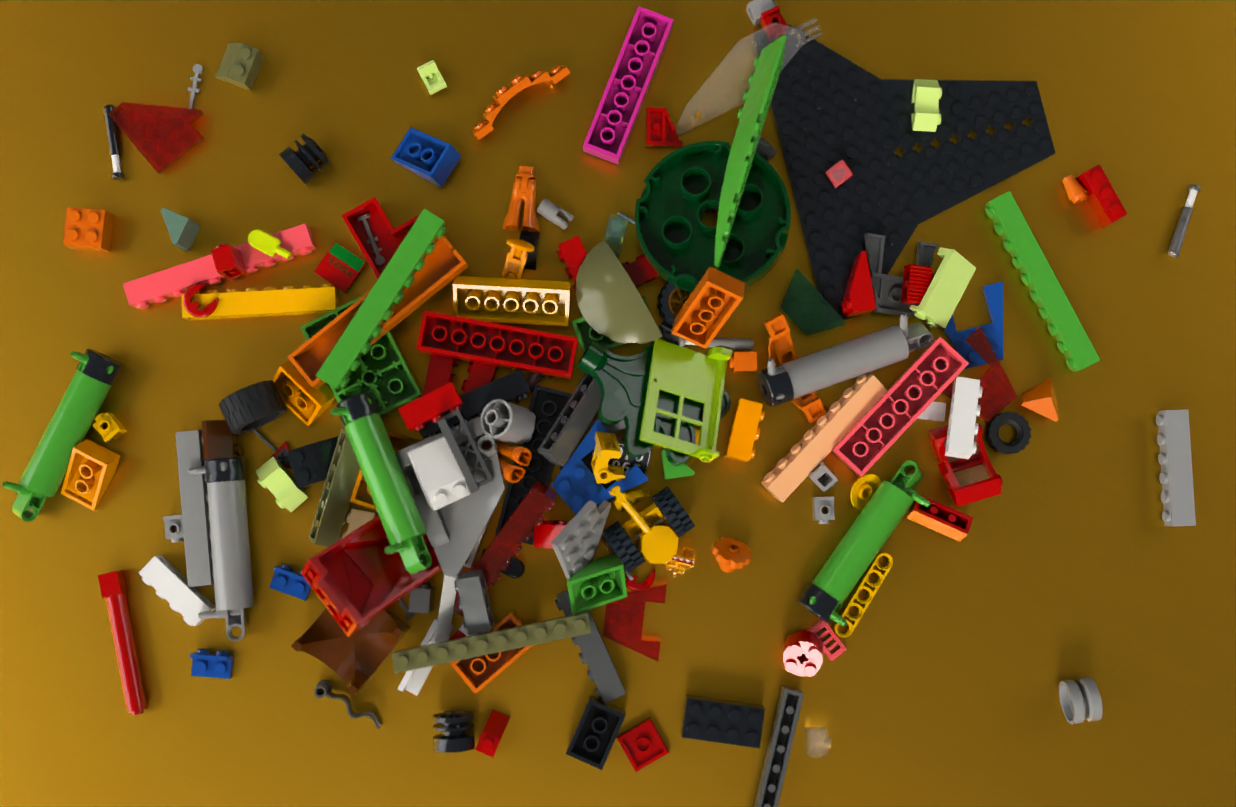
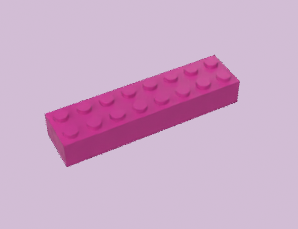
M638 6L584 141V152L619 165L671 34L674 19Z

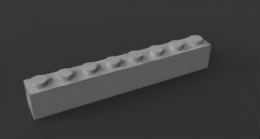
M202 430L175 432L188 587L212 585L214 580L206 475H195L188 472L189 468L205 466Z

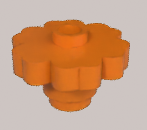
M722 537L720 541H715L712 553L716 555L715 559L719 562L720 569L728 573L733 572L735 569H743L744 565H749L752 552L748 550V545L744 544L741 540L735 541L731 537Z

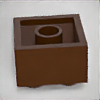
M226 420L202 421L204 460L239 457L241 446L238 443V436L240 434H232Z

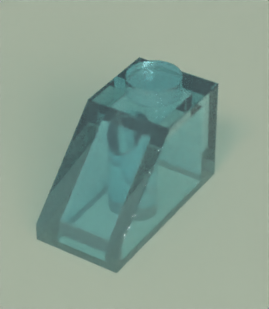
M610 215L604 240L619 260L629 220Z

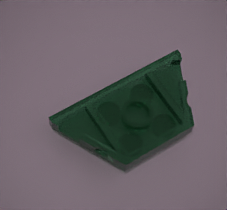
M797 268L781 304L782 310L806 336L845 326L847 323Z

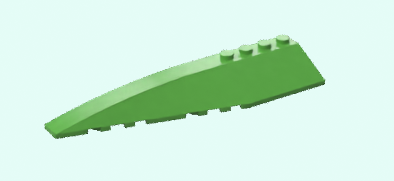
M785 35L764 47L760 56H756L753 66L756 68L755 73L750 74L748 81L750 88L745 90L743 96L745 104L744 107H740L737 118L740 120L726 166L718 210L714 268L717 270L720 268L783 66L787 39Z

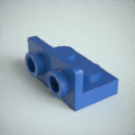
M287 564L275 566L273 569L275 573L269 588L306 601L310 594L311 586L301 574L303 570L296 572L292 570V566Z
M197 649L196 652L190 653V658H193L191 676L232 678L234 655L228 654V651L217 650L216 653H209V649Z

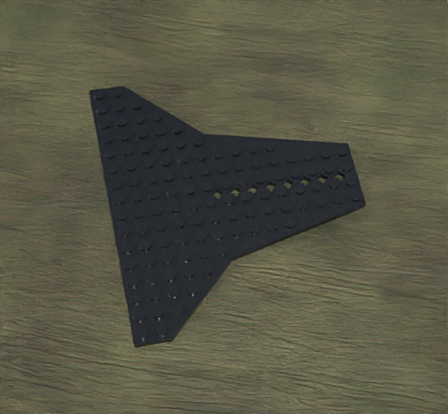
M787 25L784 61L771 101V108L825 325L862 316L846 317V313L842 312L841 302H843L854 259L862 251H866L864 234L871 233L885 236L881 274L888 275L917 225L1055 154L1037 81L938 80L939 86L942 87V97L939 99L941 123L937 125L936 132L913 131L911 114L915 113L914 103H912L914 80L880 79L793 26ZM765 31L753 34L757 55L760 56L762 49L776 40L769 41ZM1025 118L1031 121L1030 127L1022 123ZM1007 122H1009L1013 126L1011 128V131H1009L1008 128H1004ZM988 127L994 129L993 135L986 133ZM970 131L976 133L975 140L967 136ZM952 135H955V137L958 138V140L956 141L957 144H954L953 141H949ZM933 139L940 142L938 148L931 146ZM915 144H918L922 147V149H920V153H917V150L912 149V147H914ZM897 148L903 150L902 157L894 153ZM844 160L853 176L835 188L825 172L839 161Z

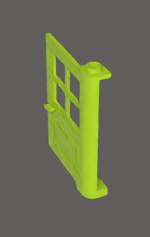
M660 339L655 340L639 440L700 458L703 462H710L720 455V452L716 451L726 366L727 360L732 357V350L717 346L709 349L705 355ZM659 390L680 396L677 414L657 408ZM684 398L704 404L702 422L682 416ZM656 413L676 419L674 437L653 431ZM681 421L701 426L699 445L678 439Z

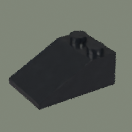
M339 436L287 452L298 489H305L325 482Z

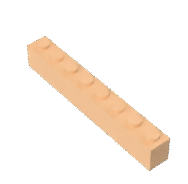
M866 373L858 376L856 382L843 392V396L830 406V410L817 420L816 425L805 432L801 441L793 445L790 452L778 461L777 466L765 475L761 484L776 499L783 503L888 390L872 374Z

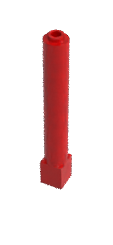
M120 570L98 575L102 598L106 600L127 713H132V716L144 713V709L147 708V702L127 604L126 593H128L125 572Z

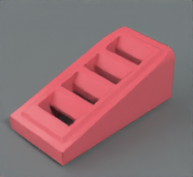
M819 620L808 631L816 634L823 627L826 629L818 636V639H822L828 633L831 635L822 644L824 653L833 661L847 649L830 626L823 620ZM834 639L835 642L826 648L825 645ZM839 645L840 648L836 650L833 654L829 652L835 646Z

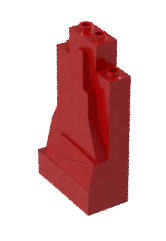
M378 515L311 557L301 574L346 635L350 637L366 626L374 616L432 578L442 569L427 534H425L423 539L431 556V566L416 574L409 573L399 552L388 554L385 552V548L390 546V543Z

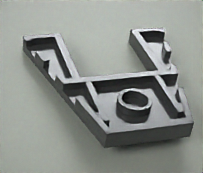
M871 233L864 234L876 304L874 312L897 316L904 312L907 314V317H913L915 312L910 309L911 305L901 304L903 277L881 274L885 236ZM918 242L915 264L931 267L934 259L933 255L935 249L938 248V244Z

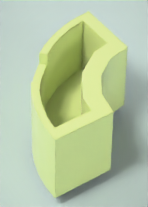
M914 79L912 103H914L915 113L911 114L913 131L936 132L937 125L941 123L939 99L942 97V87L939 86L938 80Z
M274 456L255 471L259 477L257 480L263 488L267 487L276 497L275 502L280 508H286L292 512L309 498L304 489H298L297 483L287 474L289 471Z

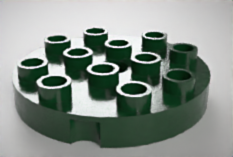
M697 142L673 151L658 162L644 180L645 189L640 199L636 200L635 226L643 255L660 277L686 292L692 293L708 268H714L716 227L706 226L701 221L705 211L710 209L719 210L721 190L731 150L729 142ZM756 152L719 271L744 282V289L762 279L777 263L786 246L791 221L790 200L781 177L772 165Z

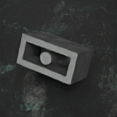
M424 582L410 592L409 612L430 613L433 611L436 587H432L431 583Z

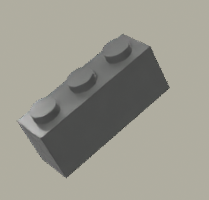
M483 569L459 573L454 586L460 596L459 608L463 610L464 628H467L468 635L491 632L495 622Z

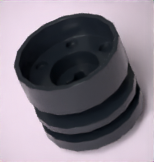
M303 133L300 136L306 142L303 146L296 139L294 142L298 147L297 151L288 146L279 155L307 185L316 178L312 168L315 167L322 172L324 170L318 164L322 161L327 167L331 164L319 145Z
M450 710L433 715V722L438 723L433 725V729L442 732L433 737V750L436 752L454 753L474 749L475 734L466 732V730L474 728V723L468 722L474 719V713Z

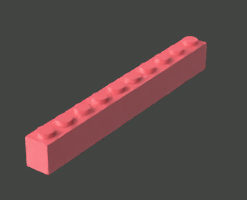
M306 223L271 234L281 240L280 247L292 253L289 259L275 253L274 257H270L253 248L249 242L234 247L241 251L247 273L255 272L258 270L257 268L262 266H273L280 260L289 261L298 254H310L313 249H316L311 229ZM211 254L123 283L129 305L137 309H144L149 307L150 303H162L167 301L168 297L185 295V292L195 284L216 285L221 283V280L226 279V277L217 273Z

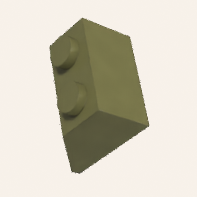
M228 43L215 78L251 91L264 55L259 49L243 43Z

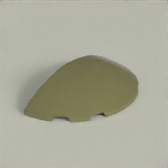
M605 240L598 243L586 255L577 273L576 299L582 316L598 334H602L617 343L644 344L661 338L662 334L626 270Z

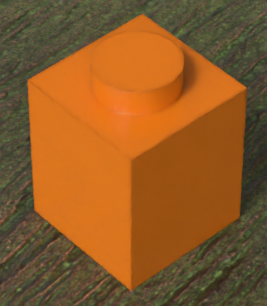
M733 352L732 357L729 359V368H732V373L757 372V352Z

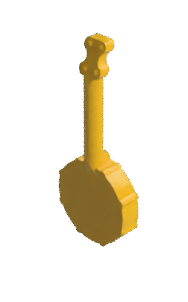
M614 486L609 491V494L616 497V502L622 504L643 530L639 538L638 551L649 563L666 564L677 554L678 537L667 525L651 524L649 526L628 501L627 495L620 492L619 486Z

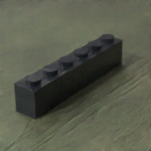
M522 370L515 371L460 395L464 405L460 406L461 410L459 411L465 423L473 420L475 416L482 414L484 407L493 400L501 399L510 402L514 399L520 401L529 397L528 393L531 391ZM457 415L446 420L451 428L456 427L460 423ZM430 421L425 424L426 427L419 431L421 437L425 439L437 435L441 432V429L437 422L433 423Z

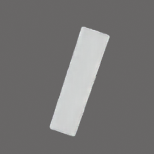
M444 575L435 642L449 640L456 596L454 582L457 578Z

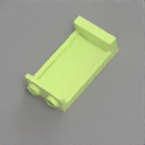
M940 247L937 253L943 260L919 306H910V309L915 312L914 315L917 318L926 320V325L935 329L937 327L946 328L976 270V267L957 251Z

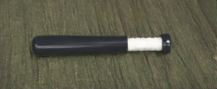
M113 105L104 106V117L114 171L112 179L122 180L124 179V174L121 173L119 156L121 155L116 108Z

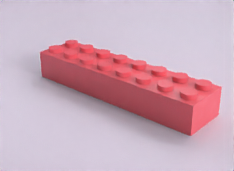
M941 337L936 338L832 449V452L853 472L862 477L969 363Z

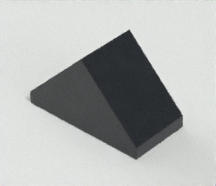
M521 231L519 239L527 241L534 246L533 252H527L528 255L524 269L536 270L540 232Z

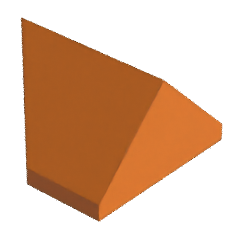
M1051 377L1024 392L1021 405L1057 422L1059 409Z

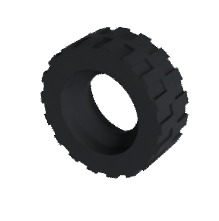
M1003 412L993 416L985 427L986 442L989 443L990 448L1001 454H1014L1025 449L1031 438V427H1029L1028 421L1024 419L1025 417L1018 415L1019 413ZM1004 424H1011L1017 430L1016 439L1010 443L1002 441L999 437V429Z

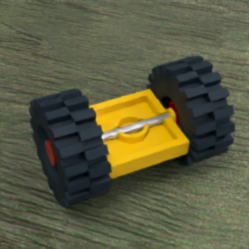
M668 486L651 497L655 503L639 513L649 526L651 524H659L670 527L671 525L678 537H681L695 527L693 521ZM633 518L622 526L617 521L602 532L629 572L645 562V559L638 551L639 538L643 530Z

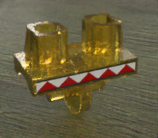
M684 548L682 557L674 555L666 563L670 565H666L665 570L672 571L673 578H676L677 573L684 574V568L693 570L696 562L694 560V550Z

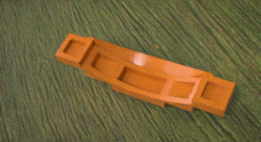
M557 65L550 70V74L544 70H537L530 77L526 75L521 76L520 74L515 76L511 80L512 83L507 87L502 86L496 91V95L493 96L494 102L485 108L486 112L482 114L486 121L477 123L474 126L475 129L471 132L475 138L480 140L494 130L492 123L495 117L514 95L540 82L556 84L569 75L570 71L566 66Z
M779 313L764 321L770 335L768 345L769 359H774L775 365L797 359L798 356L790 336V328L784 315ZM815 392L792 400L804 412L810 424L826 414L823 404Z

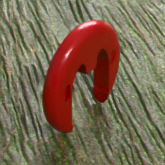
M195 284L184 295L183 303L186 311L197 318L211 315L218 305V297L202 310H198L200 304L197 301L192 303L193 297L206 284Z
M655 568L642 583L638 584L636 583L638 578L633 575V580H630L625 573L626 587L633 591L646 590L654 582Z

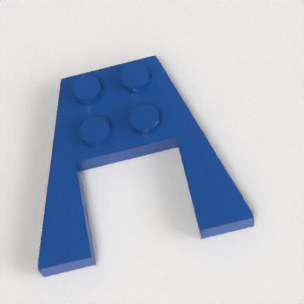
M1003 282L982 287L991 319L990 324L957 331L952 315L946 328H943L946 337L949 338L953 345V349L969 363L964 369L1003 360Z
M599 420L596 421L551 484L575 515L589 500L598 505L604 500L615 497L609 494V491L614 486H619L620 492L623 493L649 480L639 467L635 465L625 473V478H621V481H616L608 489H605L601 483L597 484L595 476L582 462V459L594 450L596 431L609 433Z

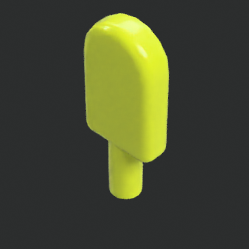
M253 230L248 236V242L253 248L270 257H274L275 253L289 259L292 255L290 251L280 247L281 240L263 230Z

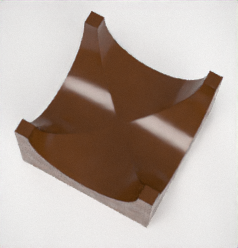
M326 608L312 626L291 647L296 651H302L314 656L330 667L345 682L348 687L347 691L354 696L365 687L411 627L386 608L374 616L366 626L348 637Z

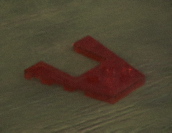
M978 327L964 340L990 367L978 378L980 380V387H983L982 396L978 398V405H981L979 417L989 422L1018 396L981 327ZM950 383L942 392L949 398L952 397L953 384Z

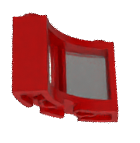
M979 424L977 435H974V442L977 443L976 452L969 459L945 456L948 425L929 430L933 453H936L937 460L941 463L937 465L942 479L946 481L949 487L947 490L957 507L1002 494L1001 486L1003 485V480L1000 474L997 475L987 455L982 439L983 429L981 424Z

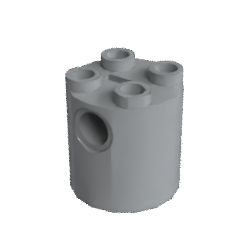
M497 399L489 402L484 407L480 416V425L486 436L518 445L524 442L528 443L531 440L536 416L525 407Z

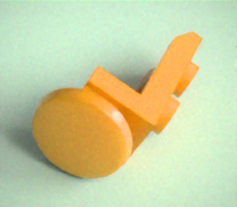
M509 238L506 244L512 248H509L501 278L521 279L528 255L527 252H533L534 246L521 239Z

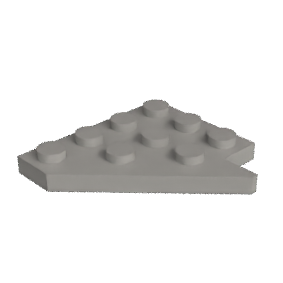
M589 500L551 542L567 580L594 560L611 507V503L606 500L598 508L596 503Z

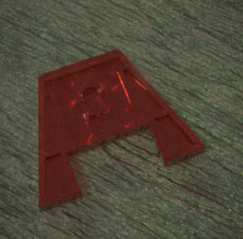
M667 584L627 592L626 598L606 604L603 636L658 662L660 642L641 640L645 601L665 604Z

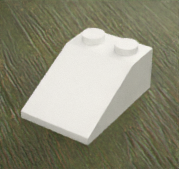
M444 436L408 451L427 504L434 511L470 495L465 478Z

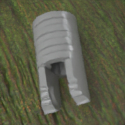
M544 198L537 209L538 214L562 229L568 227L563 219L570 222L574 218L572 214Z

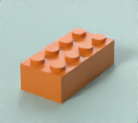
M709 267L675 316L672 334L706 349L743 299L745 283L715 268Z
M511 611L493 627L492 631L524 624ZM531 646L453 661L451 665L472 691L477 694Z

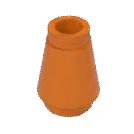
M1069 175L1062 180L1068 199L1073 204L1080 203L1088 197L1086 194L1087 190L1073 175Z

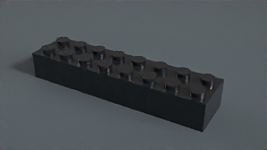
M535 384L529 410L536 416L535 428L531 440L528 443L519 444V447H525L530 450L532 458L528 466H522L514 462L515 465L522 467L526 472L519 482H509L495 532L496 536L534 545L535 524H540L555 464L550 463L537 450L572 394Z

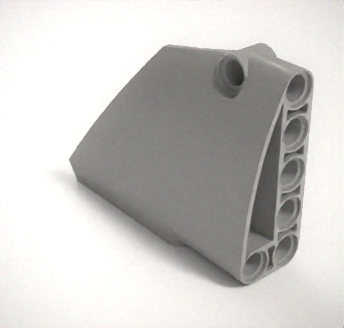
M480 417L466 422V425L493 481L479 487V490L474 493L471 492L468 486L470 495L434 511L427 504L408 451L444 436L443 433L408 446L396 453L443 574L457 578L505 490L497 455V445L493 438L486 436L482 431ZM459 433L456 441L458 445L467 447L469 439L466 435ZM470 443L469 449L474 450ZM485 444H492L491 449L483 450ZM467 451L466 462L475 465L477 455ZM476 469L474 473L477 483L487 478L482 470Z

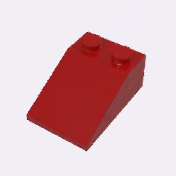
M862 251L854 259L843 302H841L842 312L846 313V317L869 314L876 309L866 251Z

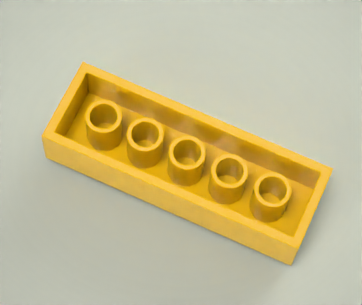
M457 276L454 280L453 316L485 322L569 326L571 282Z

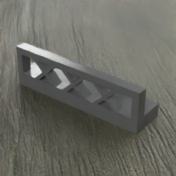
M459 409L437 419V423L471 492L474 493L479 490V487L493 481ZM457 415L460 420L458 430L449 427L446 420ZM459 433L468 437L467 447L458 445L456 440ZM470 443L474 450L469 449ZM467 451L477 455L475 465L466 462ZM476 469L484 471L487 478L477 483L474 478Z

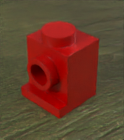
M779 6L761 13L760 24L769 41L786 35L788 26L780 12Z

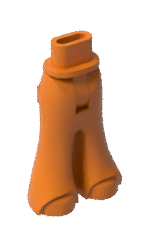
M519 166V173L516 174L513 184L511 202L503 222V229L510 231L519 230L521 205L524 201L522 231L539 232V223L536 215V176L534 175L533 167Z
M494 439L498 449L497 455L501 473L510 483L519 482L526 472L525 469L502 458V455L522 466H528L532 458L530 450L525 447L511 446ZM485 444L483 450L491 449L492 444Z

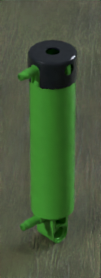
M89 348L86 349L84 354L76 351L71 352V357L79 360L80 363L18 484L6 481L2 483V487L19 493L13 503L12 511L23 521H33L38 516L46 498L55 496L67 472L73 447L84 440L111 386L115 383L123 367V364Z
M364 392L344 399L337 404L336 408L331 409V414L339 415L343 428L346 430L388 537L390 546L385 548V552L387 554L399 552L406 570L411 574H416L430 567L432 563L431 556L423 539V535L427 531L381 418V412L375 397L371 392Z
M914 461L904 462L890 483L885 480L882 481L813 581L809 583L799 597L798 603L827 624L834 620L842 626L847 625V621L837 614L914 503V500L926 507L930 506V501L914 490L923 477L922 470ZM915 469L913 474L908 475L911 470Z

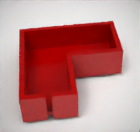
M376 197L369 199L342 215L343 220L378 279L419 217L418 215L399 227L394 228ZM370 214V218L366 220L373 238L378 237V241H375L377 248H382L379 253L380 256L385 258L383 266H378L375 263L376 254H371V251L374 249L371 243L367 244L366 240H369V236L364 223L357 220L362 215Z

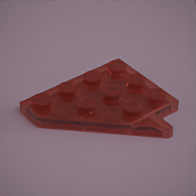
M122 102L108 113L159 174L204 139L192 125L195 120L204 114L198 109Z

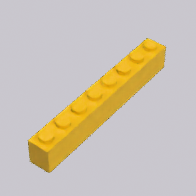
M323 284L321 288H314L313 285H304L302 289H295L294 286H285L283 290H276L275 287H266L264 291H257L256 288H247L245 292H238L237 289H228L226 293H219L218 290H208L207 294H200L198 292L192 299V303L197 301L200 304L198 310L204 309L218 297L216 310L204 318L190 315L184 307V295H181L182 318L186 320L328 313L340 307L339 289L333 287L332 284Z

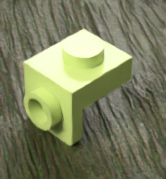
M434 60L417 68L430 95L447 87Z

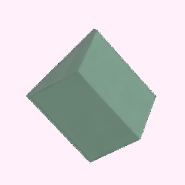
M161 208L160 210L173 245L185 252L190 251L201 226L182 215L166 208Z

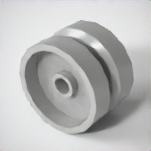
M1091 677L1079 678L1076 682L1072 679L1060 682V704L1065 718L1070 724L1082 723L1084 719L1092 722L1102 718L1101 696L1095 681Z

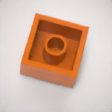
M67 207L63 245L71 249L110 252L114 215L106 210Z

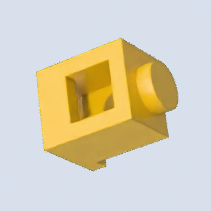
M100 413L95 417L94 420L96 422L92 425L107 443L115 442L127 431L113 413Z

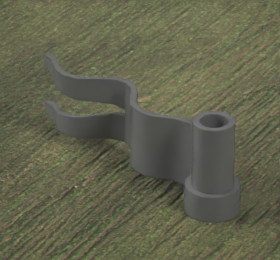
M321 680L316 685L314 690L316 697L322 698L327 696L331 699L343 700L346 704L347 713L351 718L370 717L378 729L382 726L374 712H354L347 695L331 692L332 684L330 681Z

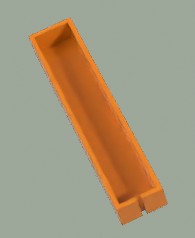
M444 235L442 238L438 237L435 242L436 247L431 255L427 254L424 259L425 264L420 271H416L413 276L415 278L414 282L409 288L406 287L402 293L404 294L403 299L398 305L395 304L392 309L393 314L388 321H384L381 326L382 331L377 338H373L370 343L371 345L468 268L465 260L454 250ZM370 291L288 356V359L311 387L318 389L326 383L316 377V374Z

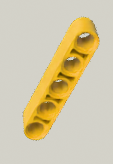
M878 552L857 582L839 612V615L847 621L846 631L839 632L838 626L840 624L835 621L833 622V631L841 637L851 635L893 565L892 556L884 552ZM881 556H885L887 559L884 566H880L878 563ZM874 572L877 575V579L875 582L870 583L868 577ZM862 589H865L867 592V596L864 599L858 597V593ZM856 606V614L850 616L848 613L849 608Z

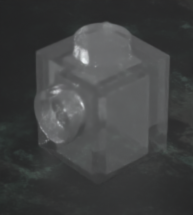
M805 727L806 753L813 758H821L822 755H828V749L831 748V739L827 737L825 727Z

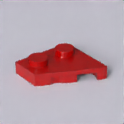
M646 108V146L681 148L683 146V142L679 139L673 122L670 121V115L666 108Z

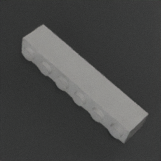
M1188 409L1157 411L1156 424L1159 430L1157 443L1160 445L1158 461L1161 465L1159 479L1162 484L1161 501L1164 507L1162 520L1165 526H1196Z

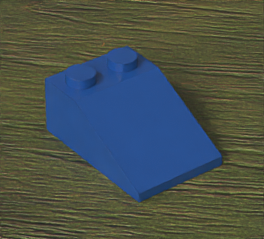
M410 127L391 159L423 179L443 187L460 160L461 155L451 144Z

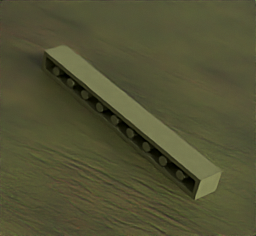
M587 611L397 650L391 653L394 671L395 673L589 634L592 633V628Z

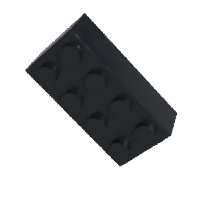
M686 694L681 737L760 748L765 708L763 705Z

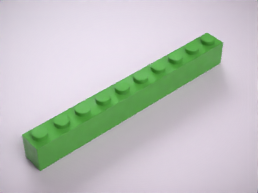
M1008 191L985 204V212L993 220L996 233L1001 235L1005 250L1010 252L1013 265L1019 269L1022 282L1028 286L1031 299L1040 308L1039 314L1048 323L1050 334L1056 338L1059 351L1064 353L1068 368L1073 370V372H1077L1100 361L1097 352L1011 192Z
M423 209L316 374V377L339 391L347 386L350 380L348 378L352 371L355 372L361 363L359 361L363 354L366 355L372 346L370 343L374 337L377 338L382 331L381 326L384 321H388L391 318L393 307L401 302L404 297L402 293L406 287L409 288L414 282L415 278L413 276L416 271H420L425 264L424 259L427 254H432L438 237L442 238L447 228H445L446 223L444 220Z

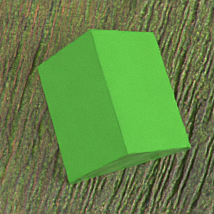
M665 449L661 451L664 480L694 475L695 472L684 463L679 466L672 465L666 457Z

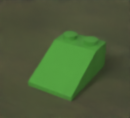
M615 553L594 560L567 580L573 615L627 597L624 566Z

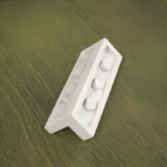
M438 617L434 619L421 645L436 643L435 635ZM451 624L450 634L454 628L453 624ZM433 666L407 671L398 690L402 692L407 690L417 696Z

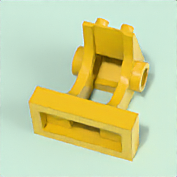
M596 431L594 438L596 444L591 461L597 484H605L612 480L621 481V478H625L623 467L608 464L611 458L620 459L621 450L616 435Z

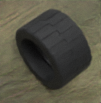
M272 380L258 382L242 388L219 403L231 433L235 435L262 427L281 417L287 411L282 397Z

